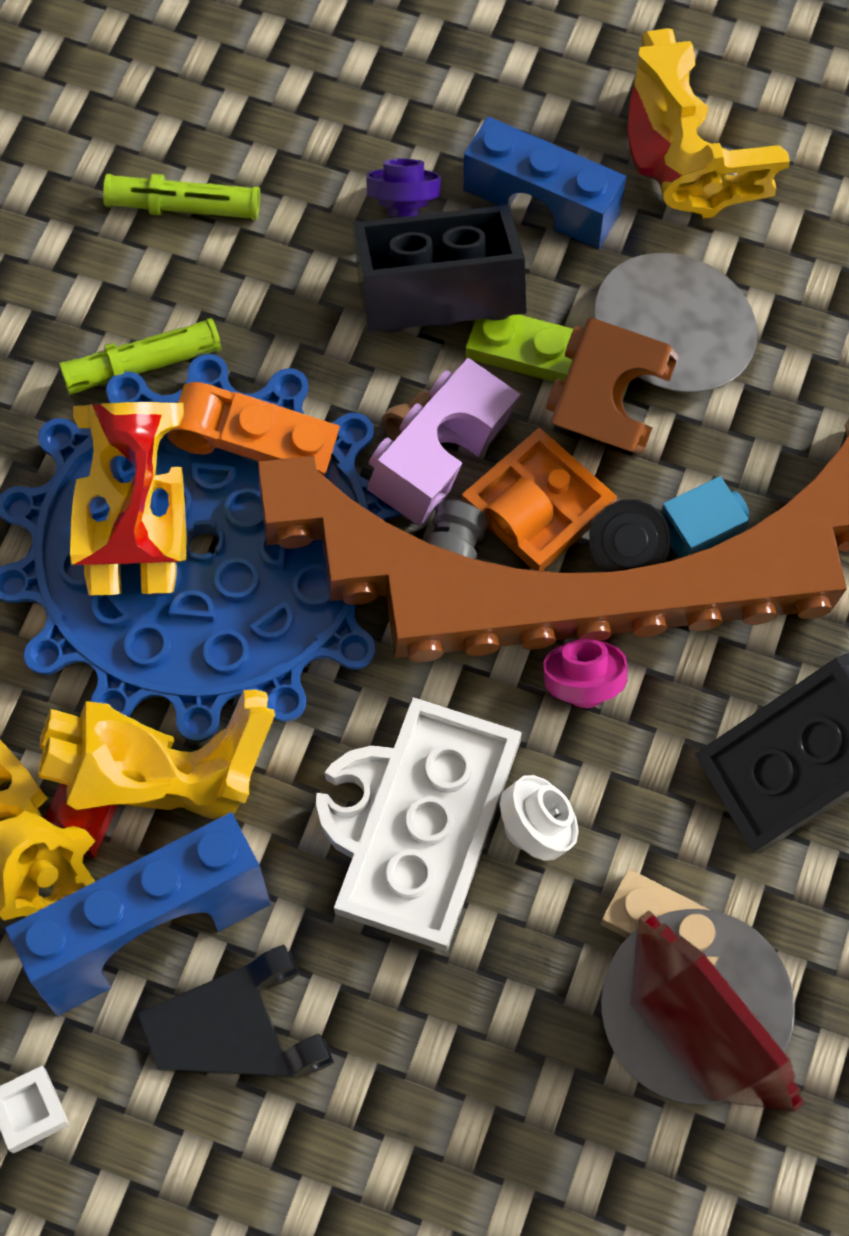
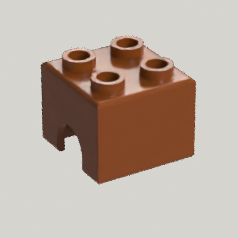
M592 317L588 318L584 328L576 325L572 331L565 352V357L572 359V363L566 380L559 378L555 380L548 397L546 410L554 412L551 421L555 425L619 448L642 454L653 427L628 416L622 401L624 390L633 379L644 375L655 376L670 382L679 356L667 343Z

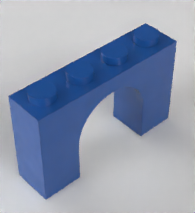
M230 812L19 920L5 929L30 982L58 1017L111 989L102 970L105 962L122 946L142 933L177 917L201 912L209 913L217 931L220 932L270 906L271 903L260 865L234 815Z

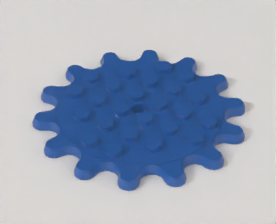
M213 354L200 355L189 365L185 384L201 382L234 393L238 392L230 385L227 365L219 356ZM282 369L270 378L262 390L244 395L304 414L302 408L309 390L308 380L302 372L296 369ZM125 371V373L113 376L107 383L106 392L110 403H178L182 389L171 395H160L150 390L140 375ZM347 413L331 422L339 425L340 428L325 477L350 499L385 522L401 517V513L367 490L369 480L361 477L354 466L357 455L373 439L374 428L371 420L364 414ZM56 418L46 422L39 431L38 440L41 448L56 463L54 477L41 487L14 486L6 489L0 495V517L9 524L28 530L33 541L31 550L24 558L0 567V601L10 604L37 603L44 608L47 615L46 625L43 630L26 645L24 660L31 671L45 676L53 675L74 664H87L91 666L97 673L98 682L90 702L109 704L116 711L129 717L134 708L142 701L150 698L167 699L176 710V724L181 736L190 742L200 743L214 736L219 727L222 707L229 700L241 696L243 690L266 692L268 696L267 708L274 710V720L291 722L300 717L306 708L307 700L300 683V675L306 665L315 660L328 659L348 669L358 670L367 666L375 656L376 645L372 636L361 628L355 619L357 605L346 604L343 600L330 601L322 540H314L307 546L295 549L283 548L279 544L266 545L259 490L258 461L216 447L210 454H193L173 445L168 440L167 433L160 440L157 450L156 475L169 473L171 467H182L184 483L186 560L177 562V576L174 592L142 594L141 564L126 563L121 564V594L89 595L84 577V565H72L70 557L72 502L76 479L90 475L94 452L90 429H79L75 423L65 418ZM116 456L112 460L111 471L114 478L121 483L130 482L135 475L132 462L123 456ZM162 488L154 491L150 505L153 515L161 517L166 514L169 506L168 493ZM99 496L92 499L90 508L93 519L98 522L107 519L110 507L106 500ZM208 533L219 539L214 554L210 552L200 554L194 551L190 552L189 550L190 542L200 534Z

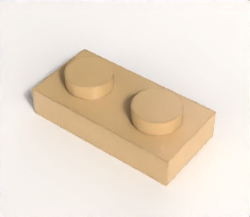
M628 868L602 918L601 925L627 938L638 928L639 917L648 910L657 917L683 909H710ZM692 914L681 922L678 936L684 937L700 951H704L714 940L715 927L706 916ZM708 957L715 966L719 957Z

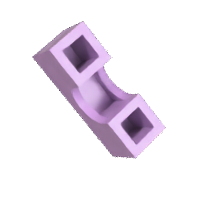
M469 358L462 363L454 374L449 370H445L429 393V397L432 399L425 407L416 403L399 427L402 433L396 440L393 441L388 437L385 438L373 453L369 465L374 468L367 490L420 527L450 492L462 465V462L449 454L440 443L451 442L459 444L479 457L505 427L521 394Z

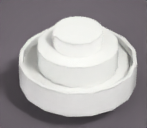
M535 775L523 776L502 793L500 810L504 822V830L507 838L514 846L523 849L533 857L547 861L557 859L576 844L579 831L572 806L567 797L550 782Z

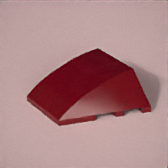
M649 910L639 917L631 1004L709 1101L788 1111H796L800 1108L804 1101L798 1094L800 1092L799 1087L793 1081L796 1077L790 1059L708 957L684 937L680 936L678 938L666 923L661 924Z

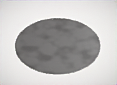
M673 253L640 255L614 268L606 276L598 290L595 302L596 319L667 343L677 352L679 357L670 382L650 375L639 376V378L653 385L683 392H698L718 388L739 376L748 366L754 355L758 335L757 324L748 300L726 275L700 260Z
M683 909L657 916L656 918L661 924L666 923L678 938L680 924L687 916L701 914L712 921L715 927V937L712 944L702 952L707 957H719L715 964L716 969L785 1053L794 1025V995L787 970L770 943L745 922L713 910ZM637 928L618 948L605 975L601 1007L608 1041L625 1069L649 1090L660 1096L682 1103L698 1105L720 1103L709 1101L631 1004L638 936Z

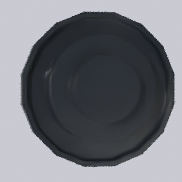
M620 499L606 505L594 518L589 531V548L596 564L605 572L624 571L665 562L670 550V529L664 516L653 505L638 499Z

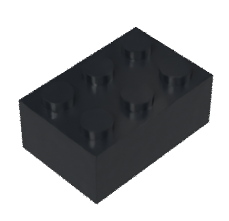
M509 205L353 222L357 273L368 332L383 331L395 333L410 327L427 325L445 327L461 321L478 319L503 320L512 315L527 314L525 256Z

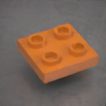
M540 427L462 494V502L470 504L486 514L489 519L488 529L529 567L536 571H544L590 530L594 518L606 505L617 501V496Z

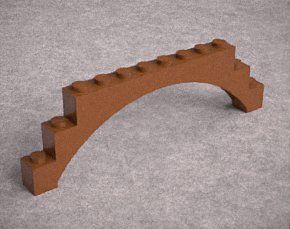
M849 418L844 425L847 439L819 475L784 507L751 529L712 548L670 562L615 572L557 573L517 569L472 559L429 544L388 524L362 507L316 470L315 456L258 461L259 490L266 545L279 544L283 548L295 549L307 546L314 540H322L330 601L343 600L344 603L349 605H361L374 601L377 596L386 595L394 657H409V660L413 662L433 661L442 657L443 653L464 650L466 654L471 656L488 655L499 650L500 646L522 644L524 649L536 650L549 647L556 640L578 638V640L593 639L601 642L610 638L612 634L633 632L636 637H651L665 632L667 628L688 626L692 631H705L720 626L724 621L742 619L747 625H759L774 620L778 615L796 613L802 619L818 618L830 613L847 590L838 549L849 552Z

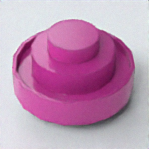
M579 639L559 645L547 654L543 662L545 688L552 696L580 708L596 707L602 702L614 698L624 690L628 682L626 655L618 647L602 641Z

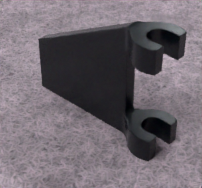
M286 946L275 947L261 954L244 967L139 1012L138 1016L157 1069L175 1072L295 1078L319 1071L334 1064L335 1061L327 1041L322 1039L320 1034L298 1042L285 1052L282 1050L260 990L264 987L286 982L300 975L294 957L290 951L288 952Z

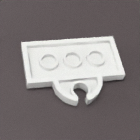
M413 697L394 748L371 745L351 750L334 761L324 772L325 779L334 785L346 782L355 783L364 791L360 802L351 807H341L335 804L328 794H316V807L322 832L336 850L352 858L334 906L335 914L447 952L520 745L522 732Z

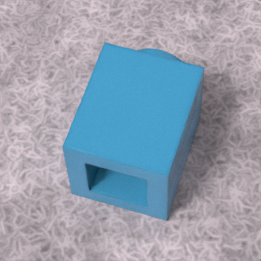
M721 476L663 503L661 514L664 516L670 529V548L677 559L712 548L745 532L750 518L749 510L743 497L735 490L731 492Z

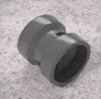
M446 500L440 502L433 516L434 533L426 536L424 541L460 555L477 559V552L474 547L476 543L482 541L489 526L488 517L478 508L461 501Z

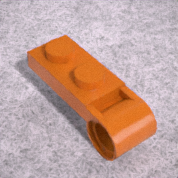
M190 382L183 386L178 403H184V416L180 426L167 433L168 440L176 447L200 455L210 454L216 447L256 461L315 456L316 470L325 476L339 432V425L206 383Z

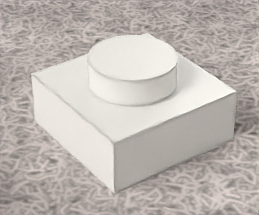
M43 1066L0 1086V1131L8 1150L13 1154L70 1126L47 1070Z

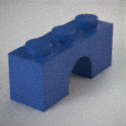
M487 116L464 153V191L498 206L509 205V208L518 193L531 195L542 201L551 210L554 216L553 230L598 250L622 211L626 175Z

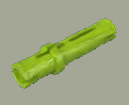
M106 174L103 187V201L106 207L117 206L149 209L150 215H162L163 211L258 220L260 188L165 180L164 175L152 174L151 179Z
M212 318L190 326L143 338L129 344L116 346L113 342L104 345L103 351L78 359L60 362L59 366L70 396L89 388L105 385L113 376L123 374L125 371L140 374L200 355L222 351L215 323Z

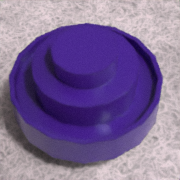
M406 158L388 159L383 161V169L372 170L366 173V195L377 198L378 204L387 207L388 215L406 217L418 215V208L427 206L428 200L440 196V174L425 170L424 162L420 160Z

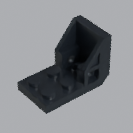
M849 652L834 658L695 753L696 758L752 853L764 852L849 796Z

